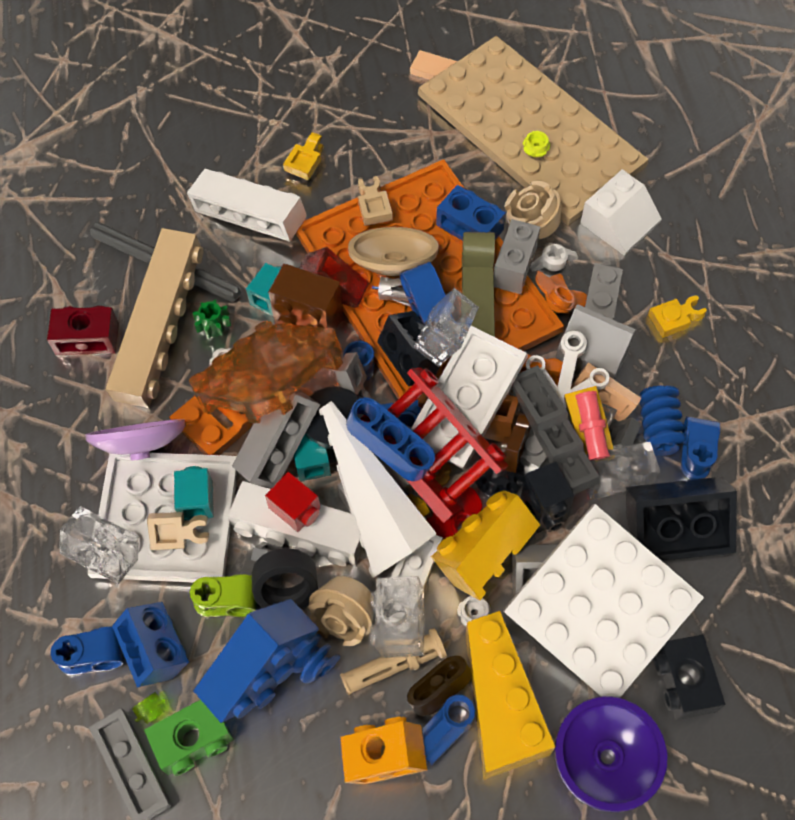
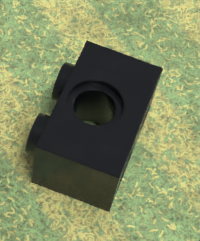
M704 634L667 641L654 656L656 672L659 676L663 675L666 689H664L666 706L669 711H673L676 720L716 713L726 705ZM679 671L688 672L693 677L694 685L683 683L679 678Z

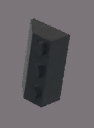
M723 476L626 487V517L630 534L661 561L736 553L737 491Z

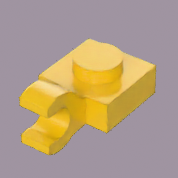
M312 132L304 146L296 144L283 164L284 171L309 181L322 160L321 152L324 145L319 143L322 135Z

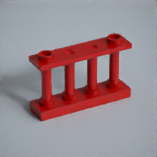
M421 367L411 368L407 374L415 383L387 410L398 418L425 393L437 408L413 432L424 439L445 418L459 431L454 438L435 454L433 465L422 479L414 482L406 480L444 523L461 510L457 504V498L488 469L491 468L498 474L509 465L504 461L506 458L504 452L496 444H489L437 386L439 381L430 370L426 368L423 370ZM366 415L360 418L363 422H371ZM383 436L386 442L397 444L393 437ZM469 443L481 458L449 488H443L435 479V473ZM409 457L414 465L423 466L416 457Z

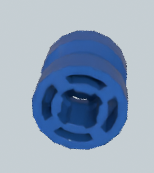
M351 342L345 347L343 357L346 353L357 352L361 364H363L362 367L367 381L375 372L374 350L367 342Z

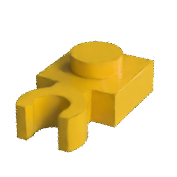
M691 296L682 305H680L676 298L652 307L649 310L648 316L661 337L664 338L688 329L691 321L703 319L707 309H693L692 307L697 305L699 297Z

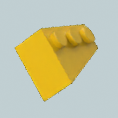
M504 490L492 495L486 502L487 506L478 514L468 517L462 523V529L454 536L447 537L437 546V551L431 556L454 587L478 600H481L486 594L483 586L491 576L500 577L505 570L501 564L511 552L513 555H517L540 526L517 494Z

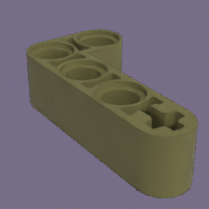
M463 232L462 338L469 325L495 337L494 232Z

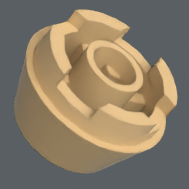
M531 181L532 186L526 187L520 192L515 189L507 198L504 208L507 211L506 221L508 226L511 219L541 226L540 240L551 235L561 222L560 197L558 192L546 182Z
M337 576L311 594L307 609H309L311 614L309 618L319 628L317 633L321 634L323 638L326 639L331 634L337 638L344 639V646H354L359 644L362 638L368 635L372 629L375 600L371 591L361 582L350 577Z

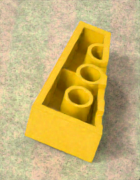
M497 611L467 622L465 636L469 668L472 673L473 701L476 712L483 780L550 756L555 749V745L501 612Z

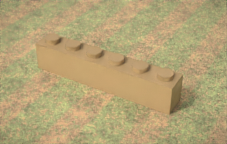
M165 228L161 229L105 389L116 402L149 408L152 399H155L158 395V380L161 371H164L167 367L170 344H173L177 337L179 316L182 317L185 313V298L188 290H192L194 286L196 265L200 264L203 259V247L200 246L196 234Z

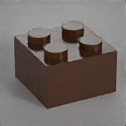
M284 263L268 291L275 325L287 332L295 331L304 334L313 341L321 340L330 343L344 315L340 282Z

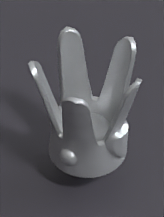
M382 276L379 287L372 286V289L378 290L379 300H393L410 306L409 302H406L408 299L403 287H399L402 285L400 278L392 279Z

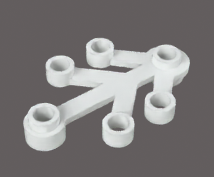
M569 331L562 337L561 351L564 354V360L558 387L546 371L545 360L541 356L533 355L526 362V370L530 369L532 362H539L542 365L541 371L565 408L567 407L564 394L596 386L597 390H601L609 382L608 372L603 368H596L590 373L588 379L570 389L577 358L585 353L587 345L585 336L579 331ZM576 338L580 344L572 347L568 344V341ZM600 374L604 376L605 381L603 383H596L593 377Z

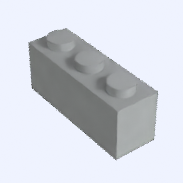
M276 380L232 467L250 483L271 489L284 475L320 404L301 390Z

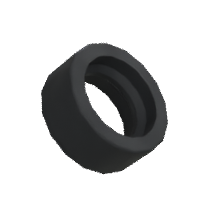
M281 548L272 550L262 555L254 563L251 573L252 592L254 600L262 608L292 599L302 609L309 605L311 594L318 590L315 562L308 554L298 549ZM282 573L297 574L304 578L300 584L284 589L274 588L265 583L272 576Z

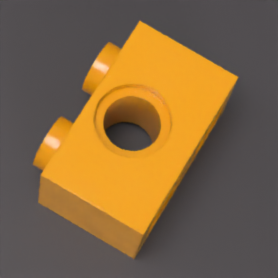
M406 717L386 719L385 725L375 728V725L358 726L354 728L353 734L340 737L344 779L347 783L366 785L427 770L422 727L419 724L407 722ZM385 744L384 754L381 755V748Z

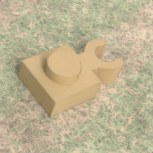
M377 176L373 177L374 185L370 187L365 186L362 179L358 180L360 193L358 204L364 226L393 220L387 192H380V180Z
M183 512L149 513L147 524L150 549H182L186 546V539H190L197 544L208 542L209 532L200 533L195 529L196 526H206L208 517L196 515L190 521H184Z

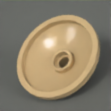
M383 227L371 229L353 237L348 244V254L362 268L377 274L395 277L400 276L401 272L427 262L431 263L438 255V242L430 234L417 229Z

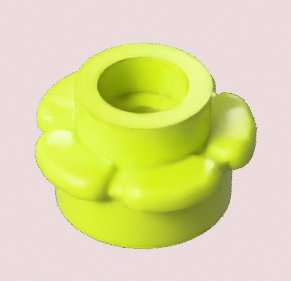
M541 131L530 132L523 140V150L532 157L546 155L550 149L548 136Z

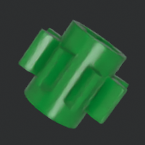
M213 300V302H201L198 312L192 313L197 333L204 331L208 339L211 336H223L225 327L231 326V321L228 317V307L226 305L220 307L216 300Z

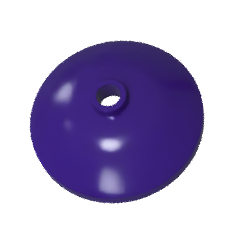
M597 697L587 700L576 706L566 716L558 730L555 741V760L558 772L570 792L592 808L606 812H625L635 809L653 797L660 788L666 774L668 757L664 737L651 716L632 702L616 697ZM602 752H608L612 755V764H605L601 760Z

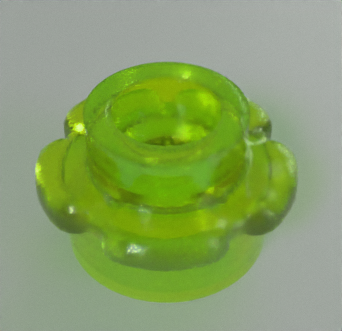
M154 692L134 706L132 711L137 717L135 722L143 719L146 724H149L165 712L161 707L165 703V699L161 700L158 694Z

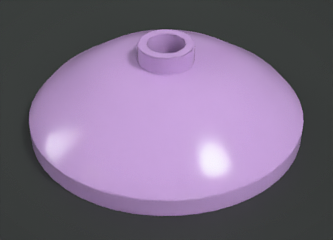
M163 420L99 430L85 434L86 441L92 446L110 454H130L131 461L150 458L149 451L159 449L177 437L185 427V420Z

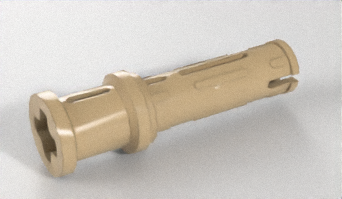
M430 629L429 634L411 642L408 640L402 641L400 649L371 660L350 671L341 673L340 676L348 696L355 691L407 668L411 671H416L420 669L421 664L437 657L441 659L447 657L436 629Z

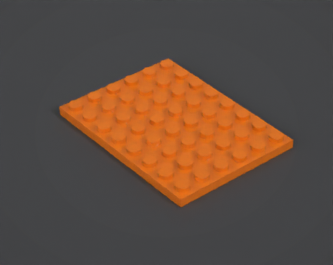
M444 159L380 187V192H387L392 210V221L364 226L357 197L305 220L295 233L321 276L340 282L343 312L361 341L367 342L372 346L374 362L397 399L411 386L406 384L377 343V340L388 315L409 312L412 309L410 306L393 300H379L378 290L372 289V286L379 287L382 276L392 279L400 278V276L381 275L362 268L350 258L348 244L353 237L362 232L383 227L412 228L433 236L438 242V255L431 264L436 270L462 336L463 241L438 227L436 219L438 205L457 185L461 187L463 185ZM500 236L495 240L493 275L494 266L503 244ZM528 276L521 294L494 287L495 338L522 351H526L563 332L564 325L554 311L549 308L547 301ZM456 348L445 352L446 357L436 374L438 380Z

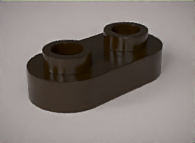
M461 656L445 658L409 689L407 701L417 715L426 716L434 714L444 705L448 698L465 688L472 676L471 669L465 659Z

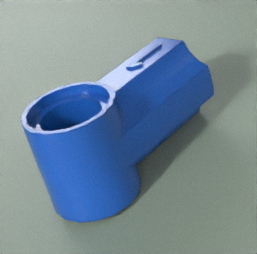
M454 695L448 698L443 708L422 728L426 761L431 766L474 724V704L466 696ZM455 706H462L467 709L469 717L462 723H456L450 719L449 711Z

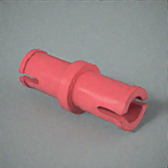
M596 391L583 392L575 396L582 422L579 425L580 432H584L588 459L590 461L610 457L603 429L606 427V422L604 419H601Z

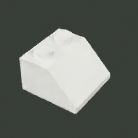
M622 169L585 202L580 224L625 256L661 222L662 218L645 185Z

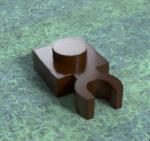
M519 413L510 438L505 436L500 448L506 456L504 461L509 465L505 470L514 473L518 469L525 449V442L531 430L525 414Z

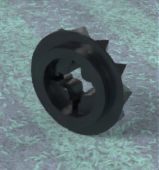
M520 462L516 473L505 471V478L500 475L492 479L494 471L490 468L475 483L484 494L490 497L503 490L516 494L524 483V465Z

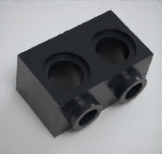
M414 311L388 315L377 343L406 384L412 386L415 383L407 374L411 368L421 367L423 370L426 368L436 376L446 357V353Z
M555 461L525 474L520 499L540 524L536 530L539 533L546 529L548 532H552L565 525L575 495Z

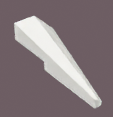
M331 401L323 406L319 412L324 417L329 433L327 438L330 446H333L338 461L336 467L351 515L355 516L359 528L361 547L365 548L370 564L369 572L372 577H375L414 552L437 533L373 452L351 435L346 426V418Z

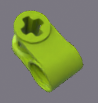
M251 575L202 577L191 585L190 598L193 601L196 612L203 617H246L248 613L257 610V602L254 600ZM206 594H212L209 595L208 601H202L206 598Z

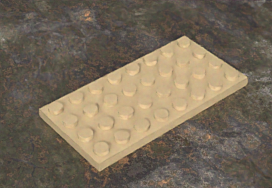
M498 36L493 37L418 87V96L524 188L532 186L531 181H543L555 189L560 197L561 220L568 226L582 216L585 202L619 171L623 169L634 177L647 167L648 158ZM532 131H541L548 136L550 149L542 157L529 156L523 150V140Z

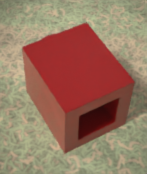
M289 472L265 495L268 508L296 532H299L304 526L308 527L313 524L320 514L319 510L321 508L318 495Z

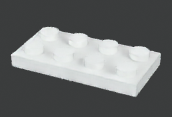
M469 325L440 376L437 386L478 432L484 436L528 355L526 352ZM429 398L411 428L412 431L437 408ZM445 418L423 440L437 454L459 431ZM467 443L449 462L465 470L475 453V449Z

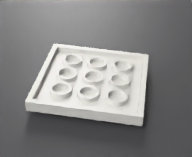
M109 453L87 573L90 578L194 582L202 577H225L231 530L228 514L234 502L238 471L232 465L237 456L150 453V458L131 461L130 454L118 455ZM190 466L208 468L213 481L214 518H208L206 526L195 527L200 533L209 532L208 542L197 544L190 539H186V546L182 549L151 550L147 524L149 513L176 512L174 509V471H181Z
M593 504L503 611L601 697L620 698L704 597L602 509Z

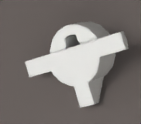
M545 243L542 246V255L532 262L530 269L532 272L543 268L553 272L560 271L566 266L567 262L578 259L575 251L566 249L560 244Z

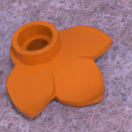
M541 271L536 273V283L545 293L547 304L551 310L557 313H569L571 309H575L577 304L585 306L587 294L577 290H569L562 274L559 273L548 277Z

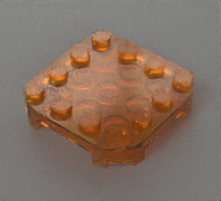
M267 320L256 325L255 332L237 340L233 345L234 347L227 353L213 359L212 365L203 372L193 375L189 379V383L203 411L207 414L220 407L244 412L249 423H260L261 418L265 414L281 410L282 414L285 415L294 407L289 396L322 368L338 370L343 364L341 359L343 351L334 328L294 325L291 323L273 325L271 321Z

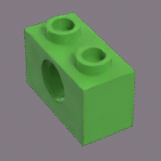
M201 700L144 729L161 770L168 776L172 773L174 776L186 773L195 766L194 761L205 755L208 758L219 755L228 748L227 743L234 740L226 722L220 723ZM191 730H198V741L192 746H183L185 734Z

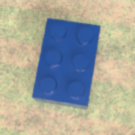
M292 599L248 613L195 687L194 693L220 723L235 716L237 719H240L256 706L259 709L265 707L275 697L276 693L273 690L276 686L284 682L293 673L294 668L292 665L311 649L313 646L311 640L319 628Z

